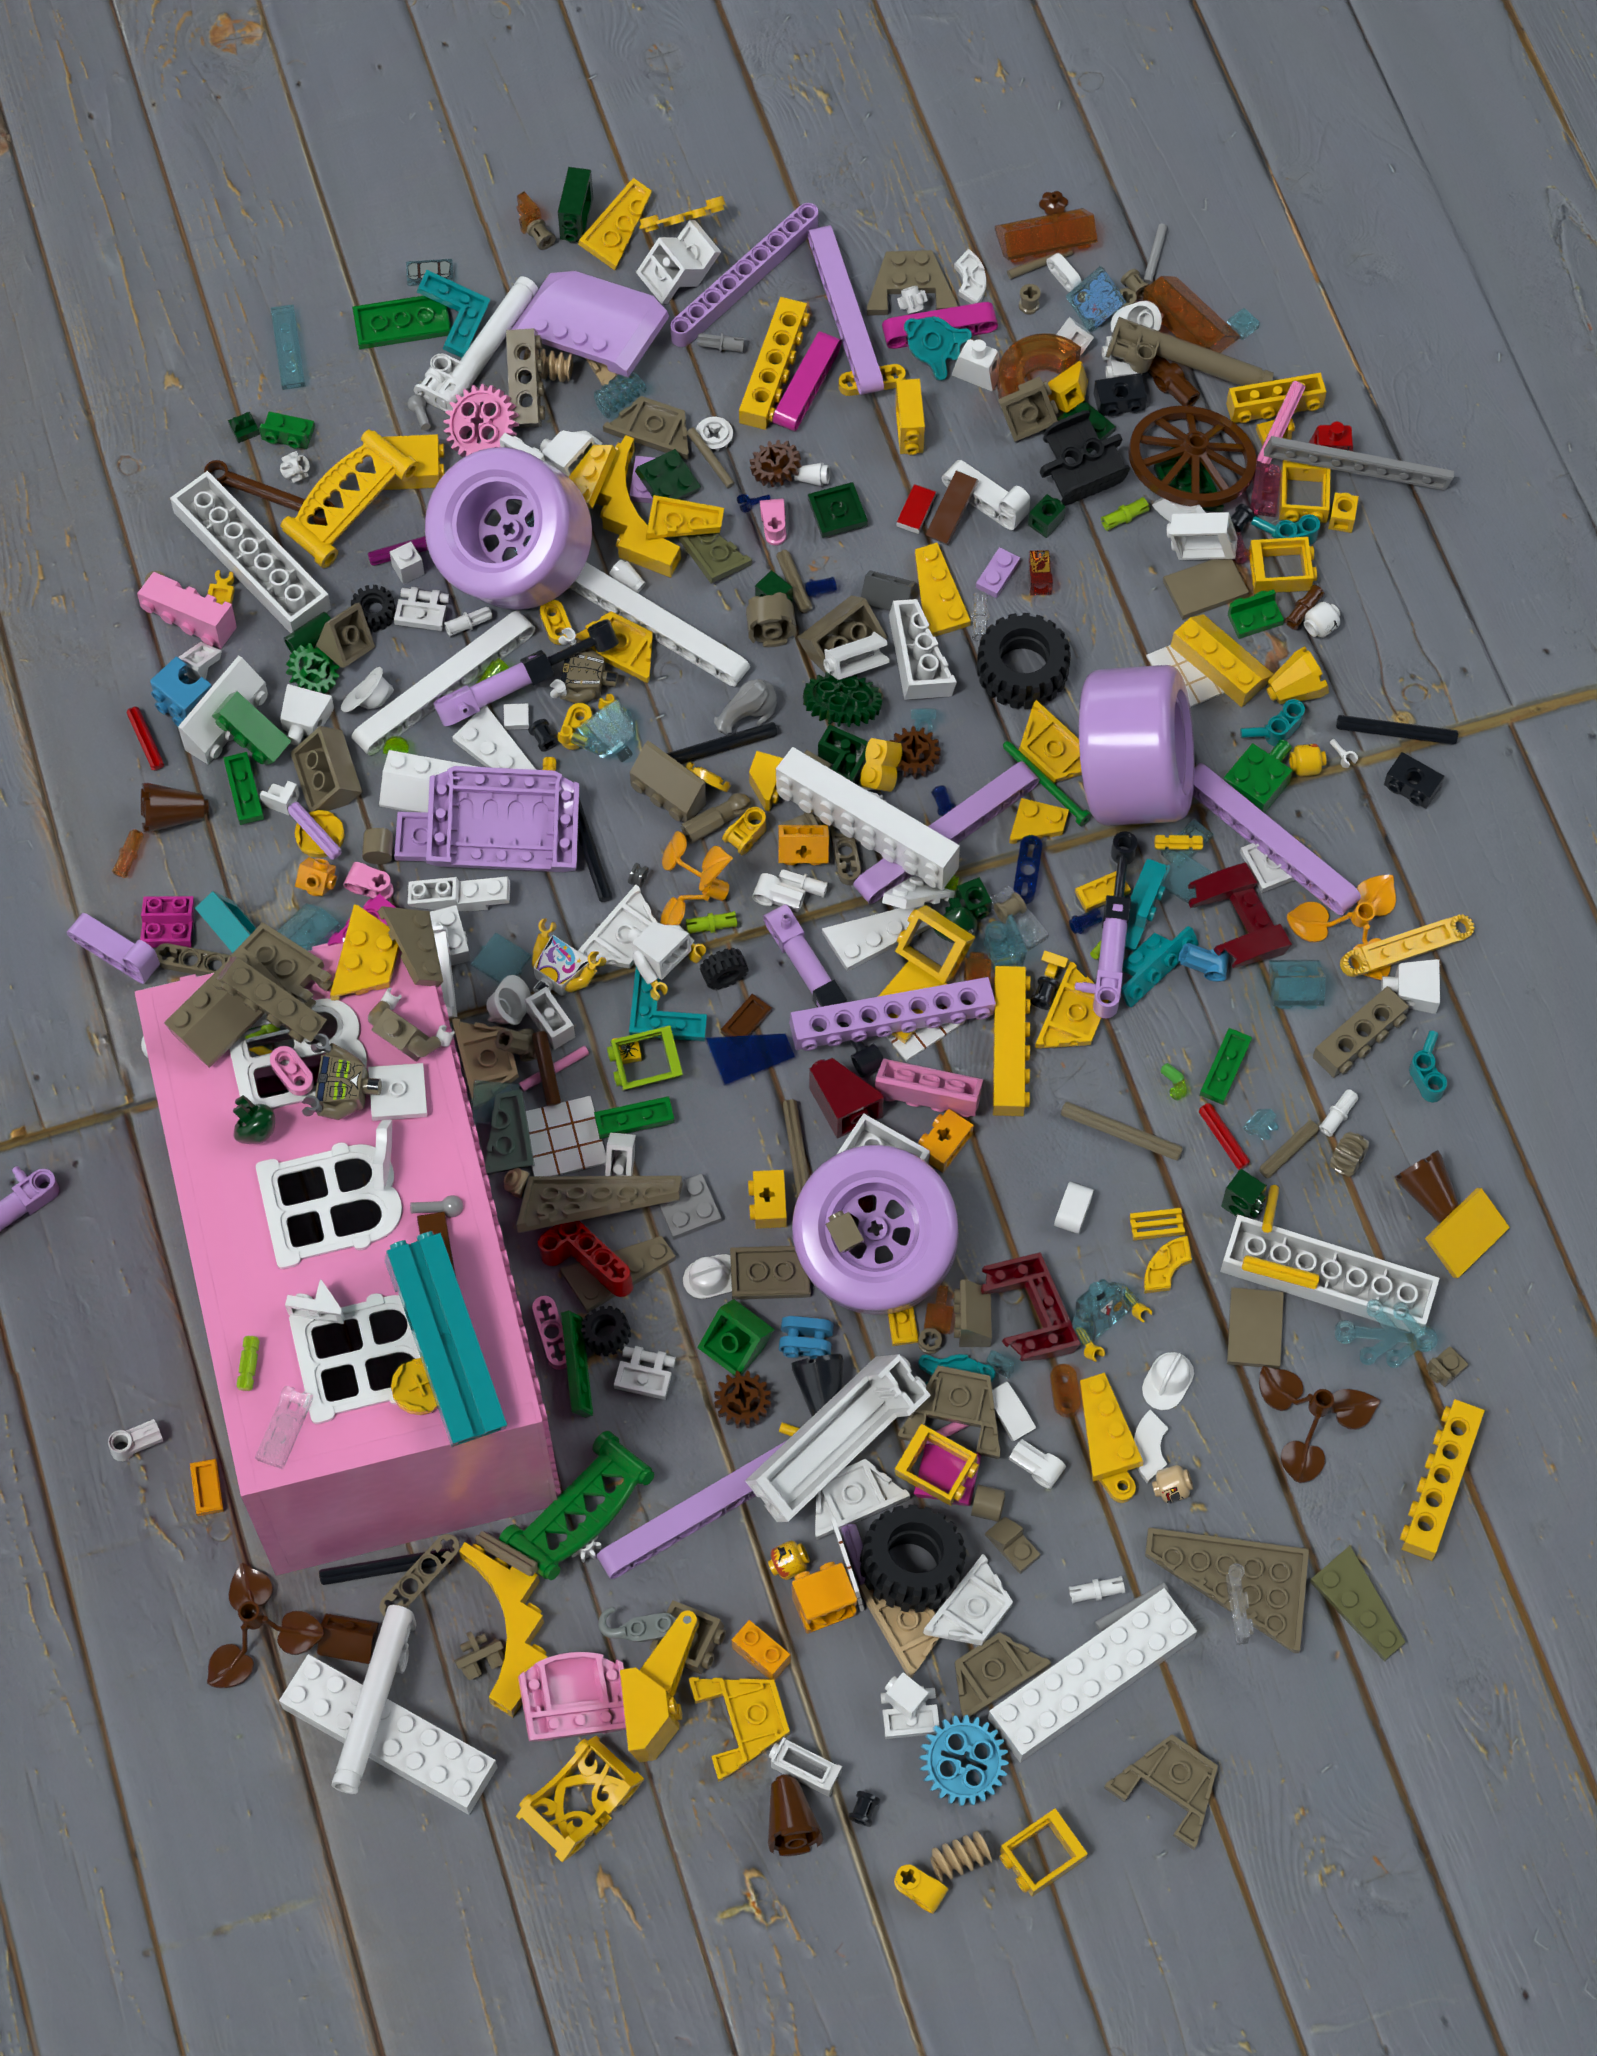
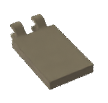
M264 922L230 955L231 957L243 946L263 964L285 987L288 993L309 1008L316 1004V1001L312 999L313 993L304 988L311 980L315 981L326 992L333 985V982L329 980L332 977L331 974L322 969L324 963L321 959Z

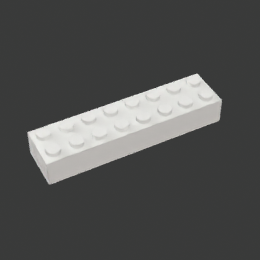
M208 471L170 497L174 514L233 572V575L290 633L322 612L327 613L331 610L328 593Z
M792 747L777 766L776 788L781 798L786 801H793L806 813L812 812L824 824L835 826L846 837H853L860 841L866 849L877 851L885 860L897 863L910 875L915 874L919 876L930 887H937L943 890L958 870L960 845L796 748Z
M1241 1215L1237 1216L1220 1272L1422 1335L1440 1278L1273 1226L1271 1232L1265 1233L1262 1230L1263 1222ZM1246 1255L1318 1274V1286L1316 1289H1311L1245 1271L1242 1269L1243 1259Z
M1163 1588L989 1711L988 1720L998 1730L1001 1738L1004 1739V1742L1021 1763L1195 1639L1197 1630L1165 1588Z
M308 1654L279 1702L285 1711L344 1744L363 1685ZM387 1699L369 1758L470 1815L498 1768L496 1760Z

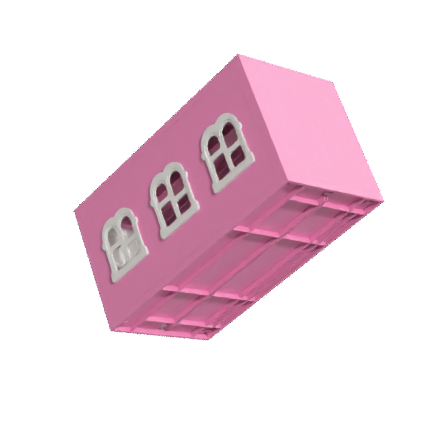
M328 943L313 946L312 950H309L310 953L323 961L324 967L322 969L331 974L332 977L329 980L332 982L335 978L344 943L328 946ZM399 948L389 988H392L390 993L393 996L398 997L401 995L402 997L392 1011L418 1028L429 1038L436 1036L441 1025L447 1026L446 1032H452L441 985L439 987L435 985H415L400 957L402 952ZM214 973L196 977V974L180 977V981L134 991L239 1490L275 1575L545 1509L554 1500H557L561 1490L547 1414L538 1378H536L534 1361L529 1348L528 1337L516 1295L513 1276L511 1275L494 1199L492 1198L491 1187L479 1145L476 1126L474 1125L454 1037L449 1046H440V1048L427 1056L420 1057L416 1062L372 1031L373 1025L368 1022L370 1011L380 1002L388 988L369 990L367 993L360 995L351 993L339 996L340 1000L334 1001L330 999L332 987L326 992L313 980L304 987L313 993L312 999L316 1001V1004L311 1009L327 1020L318 1034H325L329 1039V1045L334 1043L359 1058L367 1071L368 1067L423 1063L427 1117L392 1119L391 1162L385 1189L374 1190L372 1176L366 1186L348 1192H341L335 1172L336 1163L349 1159H361L366 1161L372 1169L376 1148V1129L382 1120L372 1121L370 1095H366L363 1109L355 1110L354 1113L340 1120L318 1116L317 1112H314L311 1116H305L302 1113L305 1107H311L309 1104H303L302 1101L308 1095L315 1096L317 1086H313L309 1093L301 1096L294 1095L289 1091L280 1095L260 1098L259 1096L287 1090V1088L271 1067V1053L251 1057L249 1048L292 1039L288 1035L290 1032L288 1029L248 1039L245 1038L244 1033L209 1068L171 1033L164 1022ZM264 1014L251 1028L271 1023L265 1019L267 1015ZM313 1039L310 1042L311 1044H307L305 1041L299 1043L294 1040L295 1046L292 1049L295 1050L311 1071L314 1083H316L321 1055L326 1054L325 1051L314 1053L311 1050V1045L317 1044L322 1047V1043L316 1039ZM283 1060L280 1065H288L289 1061ZM299 1080L296 1082V1085L301 1086L305 1081ZM242 1095L247 1097L253 1104H264L273 1109L275 1127L273 1134L266 1142L244 1144L235 1140L233 1136L234 1128L239 1117L233 1113V1109L238 1106L235 1104V1100ZM316 1167H321L324 1170L328 1188V1195L326 1197L290 1206L283 1205L278 1186V1178L280 1176ZM450 1195L459 1197L463 1202V1211L460 1215L456 1217L445 1215L456 1279L507 1423V1427L504 1430L454 1447L450 1445L438 1409L424 1415L407 1413L394 1401L391 1387L378 1391H373L370 1388L365 1363L369 1359L399 1352L410 1354L415 1359L420 1358L408 1320L407 1330L400 1339L378 1345L374 1342L369 1317L373 1313L385 1310H396L406 1317L398 1291L395 1292L384 1261L386 1250H389L390 1245L398 1241L406 1240L408 1244L418 1241L417 1236L420 1234L417 1216L432 1213L411 1214V1202L443 1201L444 1198ZM359 1200H371L379 1205L382 1217L375 1228L343 1237H338L335 1234L330 1213L332 1207ZM309 1212H318L324 1239L318 1243L293 1247L288 1231L287 1219ZM321 1279L341 1307L344 1320L356 1319L358 1321L363 1347L357 1351L319 1359L316 1356L311 1332L316 1327L335 1322L288 1315L285 1307L287 1295L296 1296V1294L301 1293L315 1299ZM245 1336H256L260 1341L259 1350L256 1351L258 1357L255 1376H253V1389L251 1391H241L236 1386L237 1378L240 1376L238 1372L241 1352L244 1350L242 1345ZM352 1365L355 1370L359 1393L354 1397L333 1402L327 1401L321 1373L324 1370Z

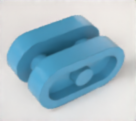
M783 1317L781 1331L787 1333L788 1336L780 1338L779 1351L789 1358H797L800 1355L815 1359L817 1356L830 1355L832 1343L824 1339L833 1335L834 1323L818 1318ZM798 1335H800V1336H810V1337H814V1338L798 1337Z

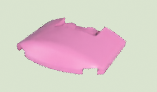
M570 1652L543 1659L535 1663L525 1673L522 1672L518 1679L529 1741H552L559 1738L597 1733L605 1734L625 1730L626 1724L620 1670L624 1669L623 1662L616 1660L614 1663L603 1658V1655L598 1653Z

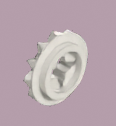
M708 417L703 419L696 427V431L710 449L719 451L722 447L727 448L728 443L732 441V426L723 418ZM710 432L714 434L718 432V438L714 436L710 438Z

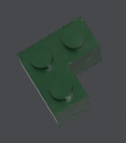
M828 725L818 742V757L834 764L831 770L858 784L863 766L866 763L865 752L868 741L833 725Z

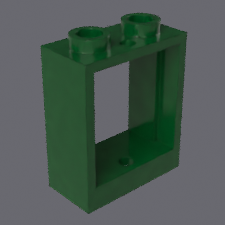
M568 167L558 208L561 240L579 242V239L585 234L593 201L592 174L589 169Z

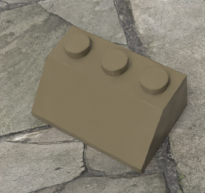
M851 595L797 638L808 657L825 673L827 671L823 663L825 659L824 649L830 650L869 637L873 632H876L884 639H887V636L867 600Z
M319 726L290 752L309 812L316 810L329 811L346 806L362 793L342 730Z
M648 740L630 771L631 786L638 793L643 792L650 797L651 802L657 807L662 806L669 811L673 819L676 821L681 820L685 823L694 818L706 805L705 781Z

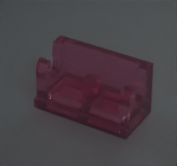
M1261 461L1256 463L1250 509L1255 515L1276 516L1281 474L1277 473L1280 470V467L1277 465L1261 463Z

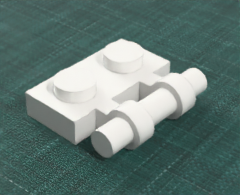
M411 587V589L402 588L401 597L408 598V600L398 599L394 624L442 631L447 609L446 605H439V603L448 604L450 594L441 593L440 590L434 589L432 592L423 591L419 587ZM418 600L430 601V603L418 602Z
M625 1346L622 1356L632 1358L631 1363L620 1361L614 1389L666 1400L672 1373L662 1369L664 1366L674 1368L676 1357L667 1356L666 1352L658 1351V1353L645 1351L643 1347L635 1346V1348ZM641 1361L655 1363L654 1368L641 1366L639 1364Z
M925 1688L929 1692L928 1699H935V1688ZM886 1692L880 1693L881 1704L888 1703L885 1700ZM925 1702L911 1720L895 1707L882 1711L885 1739L935 1734L933 1727L935 1725L940 1727L937 1704L926 1705Z

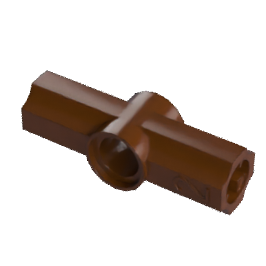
M1155 355L1147 372L1153 377L1157 388L1163 393L1169 392L1182 406H1193L1200 398V392L1185 379L1184 372L1178 364L1174 362L1170 364L1165 358Z

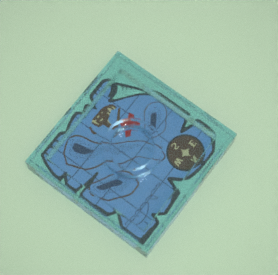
M1099 266L1066 295L1069 303L1090 332H1093L1126 303V300L1102 266Z

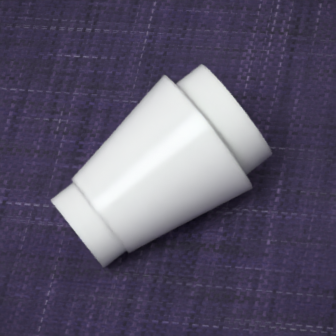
M823 462L804 465L801 468H797L799 474L794 475L795 481L823 486V484H829L830 466L824 465Z
M622 559L613 566L609 573L613 579L636 593H639L646 584L628 561L624 562Z

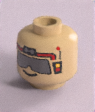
M1179 1465L1157 1471L1156 1481L1152 1482L1156 1497L1161 1496L1166 1503L1186 1499L1190 1495V1490H1193L1188 1469L1183 1470Z

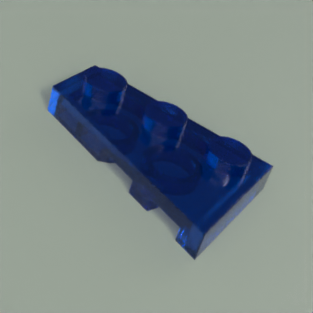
M786 1033L705 1038L724 1086L795 1058Z

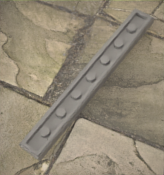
M1271 436L1264 448L1265 457L1444 491L1454 478V471L1274 436Z

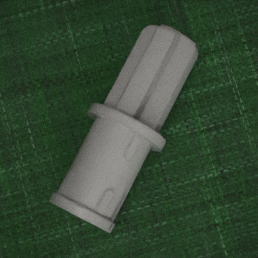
M701 333L698 335V346L718 348L719 352L721 350L743 352L744 337H731L723 335V333H721V336Z

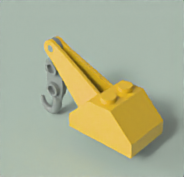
M614 1607L603 1611L599 1617V1629L604 1636L613 1639H626L633 1642L662 1639L640 1670L636 1667L620 1670L628 1751L639 1763L653 1761L658 1758L679 1730L678 1720H682V1710L680 1704H676L674 1696L699 1626V1619L692 1611L686 1610L677 1618L669 1613L635 1617L618 1628H610L607 1626L606 1619L611 1613L616 1611Z

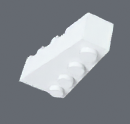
M918 600L893 601L889 619L904 700L951 697L957 683L956 679L948 669V663L938 648L935 636L933 637L931 634L929 623Z

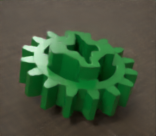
M308 643L305 648L300 645L296 651L292 652L289 656L290 659L286 662V665L289 667L286 674L292 675L289 682H296L298 684L297 687L326 694L329 689L334 687L335 681L339 678V674L335 673L339 669V665H333L334 661L318 647L313 649L311 643Z

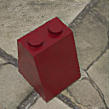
M834 1058L826 1061L825 1059L819 1060L809 1068V1089L837 1139L852 1132L863 1113L875 1120L883 1117V1095Z

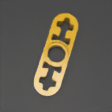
M901 365L879 366L881 375H884V379H886V381H883L884 390L896 388V380H905L906 372ZM852 371L843 373L839 377V391L845 396L859 395ZM893 373H896V376H898L897 379H894V377L892 376ZM847 381H850V383L852 384L851 387H848V385L846 384Z

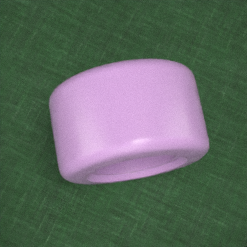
M497 447L483 449L465 456L450 467L442 476L433 490L427 506L425 536L427 547L435 566L454 587L493 606L521 610L535 608L554 600L575 582L585 566L592 540V524L589 509L583 495L567 475L530 453L514 448ZM509 500L522 501L518 514L512 515L509 513L507 506ZM496 509L501 516L499 524L497 526L487 525L486 523L490 515ZM534 512V527H529L526 518ZM512 528L515 530L514 534L511 533ZM496 535L500 543L494 551L489 552L484 540L488 536ZM531 536L528 544L525 546L524 544L527 538ZM508 548H516L518 555L504 561L506 550Z
M1156 665L1099 669L1091 672L1083 684L1079 709L1080 762L1088 807L1098 823L1114 826L1177 822L1185 818L1190 810L1194 788L1193 726L1186 685L1183 676L1174 666Z
M867 1145L851 1148L824 1162L814 1171L803 1186L794 1208L792 1221L793 1243L798 1260L814 1286L837 1305L857 1313L869 1315L900 1312L919 1304L929 1297L949 1273L958 1247L959 1229L956 1207L952 1195L940 1175L916 1155L885 1145ZM869 1195L876 1196V1210L870 1213L863 1212L858 1204V1200ZM891 1200L898 1202L905 1210L904 1214L896 1219H890L885 1214V1209ZM842 1210L844 1214L850 1212L851 1215L859 1219L858 1230L867 1246L862 1258L856 1259L849 1251L843 1254L840 1253L825 1225L830 1222L829 1216ZM873 1223L883 1226L878 1236H875L873 1232H868V1230L872 1229ZM907 1227L911 1230L907 1245H900L892 1239L896 1228ZM887 1246L893 1254V1260L877 1264L875 1262L876 1248Z

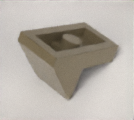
M1003 1517L985 1533V1536L1021 1574L1038 1560L1041 1554L1023 1535L1024 1529L1007 1517Z

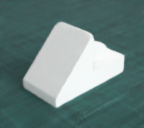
M199 642L179 656L187 664L184 667L187 671L185 676L187 675L196 681L201 677L206 679L208 667L220 660L222 651Z
M321 1279L315 1299L301 1293L296 1294V1296L287 1295L285 1307L288 1315L344 1324L345 1318L341 1307Z

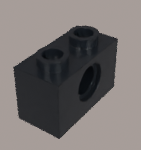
M1141 373L1095 380L1093 394L1097 410L1103 416L1112 417L1117 414L1137 413L1145 410L1147 395Z
M1401 752L1388 771L1384 786L1391 792L1406 797L1412 804L1427 809L1441 788L1444 775ZM1413 780L1417 782V784H1411L1408 781Z

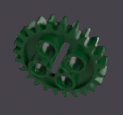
M825 672V677L817 675L816 679L811 678L810 683H806L803 691V705L806 706V711H812V717L819 716V721L828 720V725L837 722L838 727L842 723L850 727L851 723L860 726V722L868 724L869 719L875 720V716H879L883 699H881L882 693H878L879 688L873 687V682L865 683L866 678L857 679V674L838 680Z

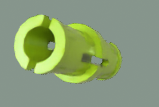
M1141 497L1135 502L1128 505L1123 504L1118 507V510L1102 516L1101 521H1104L1101 522L1102 526L1106 531H1109L1124 522L1126 524L1131 522L1133 518L1140 514L1148 512L1149 507L1146 506L1149 505L1146 499Z
M735 911L716 915L707 913V916L687 918L685 919L687 933L689 935L705 931L715 933V930L737 927Z

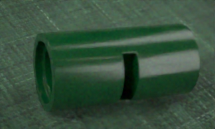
M322 612L284 637V642L290 652L296 651L300 645L305 648L308 643H311L314 648L317 645L325 623L331 620L330 616L326 612Z

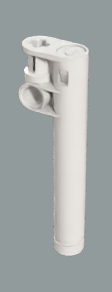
M519 277L459 361L443 353L434 355L430 361L431 366L425 373V379L421 384L415 385L414 393L423 396L427 403L445 412L448 410L452 411L453 407L449 403H457L456 395L458 394L463 397V389L469 390L505 339L506 330L512 329L537 293V285L527 277Z
M390 1605L387 1608L337 1764L336 1773L331 1783V1786L338 1791L348 1794L358 1793L360 1780L364 1774L395 1672L403 1674L406 1669L409 1657L407 1641L410 1632L416 1629L417 1624L413 1612L405 1607Z

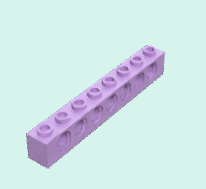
M989 977L795 1011L790 1013L789 1024L795 1049L810 1051L822 1045L837 1046L845 1041L853 1040L854 1042H860L867 1037H886L894 1032L902 1031L903 1033H909L922 1027L936 1028L944 1023L959 1024L972 1018L986 1019L993 1015L996 1003ZM969 1000L972 1004L965 1005L961 1001ZM943 1004L947 1006L948 1009H939L937 1005ZM920 1009L923 1011V1013L916 1014L912 1010ZM894 1013L899 1017L890 1018L887 1014ZM871 1018L874 1020V1022L867 1023L863 1021V1019ZM845 1022L849 1026L841 1027L838 1025V1023ZM819 1026L822 1027L824 1031L817 1032L813 1028Z

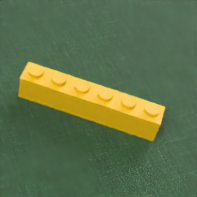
M995 966L994 999L996 1005L994 1009L993 1116H1024L1025 1107L1030 1105V1092H1025V1084L1030 1083V1069H1025V1060H1030V1045H1025V1037H1030V1022H1025V1014H1030V999H1025L1026 991H1030V976H1026V967Z

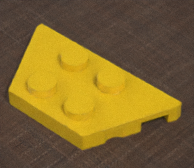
M610 611L601 616L598 621L587 624L583 631L576 634L575 638L581 641L590 637L587 629L591 625L602 620H610L619 644L604 652H597L595 646L590 648L600 654L606 663L646 683L649 682L653 642L652 631Z
M1036 700L1032 706L1019 751L1053 783L1082 775L1079 739Z
M354 904L333 981L330 999L334 1001L340 1000L339 996L351 993L360 995L367 993L369 990L389 988L392 980L399 946L396 940L392 941L388 934L390 931L389 926L359 905Z
M1070 961L1035 1043V1048L1091 1045L1102 1018L1096 1015L1093 1010L1094 994L1075 990V983L1094 982L1088 976L1085 977L1077 969V965L1074 962ZM1107 999L1101 1000L1106 1004H1108L1109 1000Z

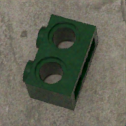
M1240 1168L1226 1187L1221 1207L1236 1217L1241 1215L1250 1219L1251 1217L1256 1219L1264 1207L1262 1204L1267 1198L1264 1195L1267 1185Z

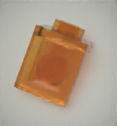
M524 191L517 195V211L521 216L519 224L523 234L527 232V227L532 221L541 219L540 209Z
M969 952V956H965L963 960L965 963L964 981L989 977V981H991V959L984 957L983 952Z

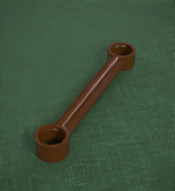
M213 460L204 468V473L206 471L211 473L215 470L224 471L225 473L222 477L215 478L223 487L228 485L298 512L305 499L230 472L227 465L220 460ZM325 500L324 505L326 507H335L332 502ZM317 509L315 515L311 516L314 523L327 526L326 518L316 516L323 509Z

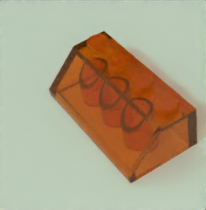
M1084 208L994 226L1003 257L1011 260V262L1023 261L1024 257L1033 255V258L1047 256L1046 252L1051 251L1065 253L1069 251V248L1076 246L1078 249H1085L1091 247V243L1098 242L1094 214Z
M1161 276L1144 288L1143 301H1150L1158 307L1160 313L1164 315L1162 324L1177 338L1218 353L1224 351L1240 338L1236 331L1177 277Z

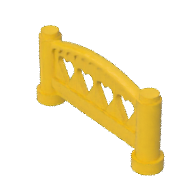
M371 429L363 433L361 437L363 445L342 458L317 482L302 504L295 518L287 516L280 524L282 531L315 558V563L323 569L329 567L337 558L338 550L332 544L393 478L397 476L405 482L411 479L418 470L419 463L411 456L406 457L381 435ZM365 457H372L376 473L358 472L356 467L359 464H363ZM355 474L360 490L341 489L340 485L342 482L347 481L348 475ZM338 491L340 492L344 508L326 507L324 502L326 499L331 498L333 492ZM317 509H323L328 525L309 524L308 519L315 515Z

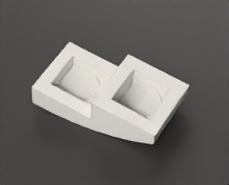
M1007 1381L992 1389L995 1416L1000 1419L1011 1441H1015L1036 1429L1022 1402Z

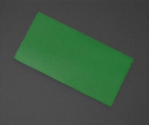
M425 296L352 306L359 350L448 336L451 330L447 306Z

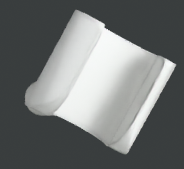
M1335 739L1330 741V744L1341 756V766L1343 768H1349L1350 766L1346 758H1350L1353 763L1357 762L1358 756L1355 752H1346Z

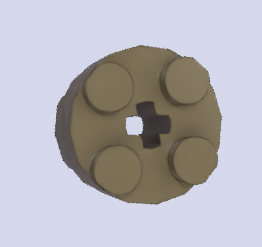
M778 592L774 595L763 597L754 596L748 600L749 605L746 607L748 637L751 642H762L763 647H777L786 644L787 638L792 635L795 637L794 606L787 599L786 594Z

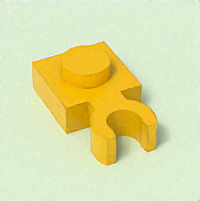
M217 570L215 572L216 584L210 583L207 594L216 597V602L221 605L224 602L232 604L235 592L234 586H232L234 583L233 572L230 571L229 576L226 579H222L220 570Z

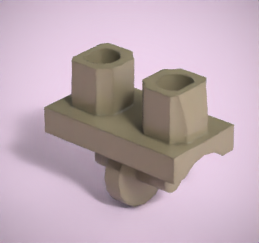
M470 1631L466 1633L469 1641L461 1644L460 1648L462 1652L473 1648V1651L454 1660L457 1668L462 1670L468 1680H472L482 1674L477 1665V1660L486 1657L491 1669L503 1665L504 1657L501 1651L503 1646L501 1641L497 1639L479 1648L478 1645L487 1641L485 1634L475 1638Z

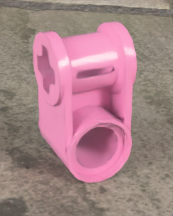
M784 499L760 501V510L765 539L771 545H780L786 540Z
M360 862L353 863L343 883V886L350 892L373 899L378 894H381L386 900H389L394 894V888L388 873Z

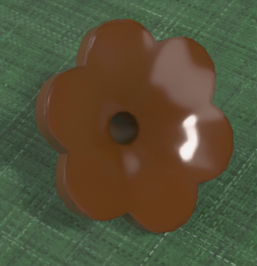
M1059 191L1045 192L1042 200L1039 202V207L1045 210V213L1049 216L1063 214L1065 207L1068 205L1067 198L1063 197Z

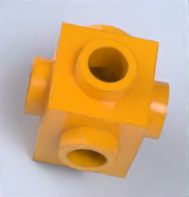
M308 857L299 865L295 887L306 890L312 896H323L335 887L337 876L335 875L336 866L329 864L325 859Z

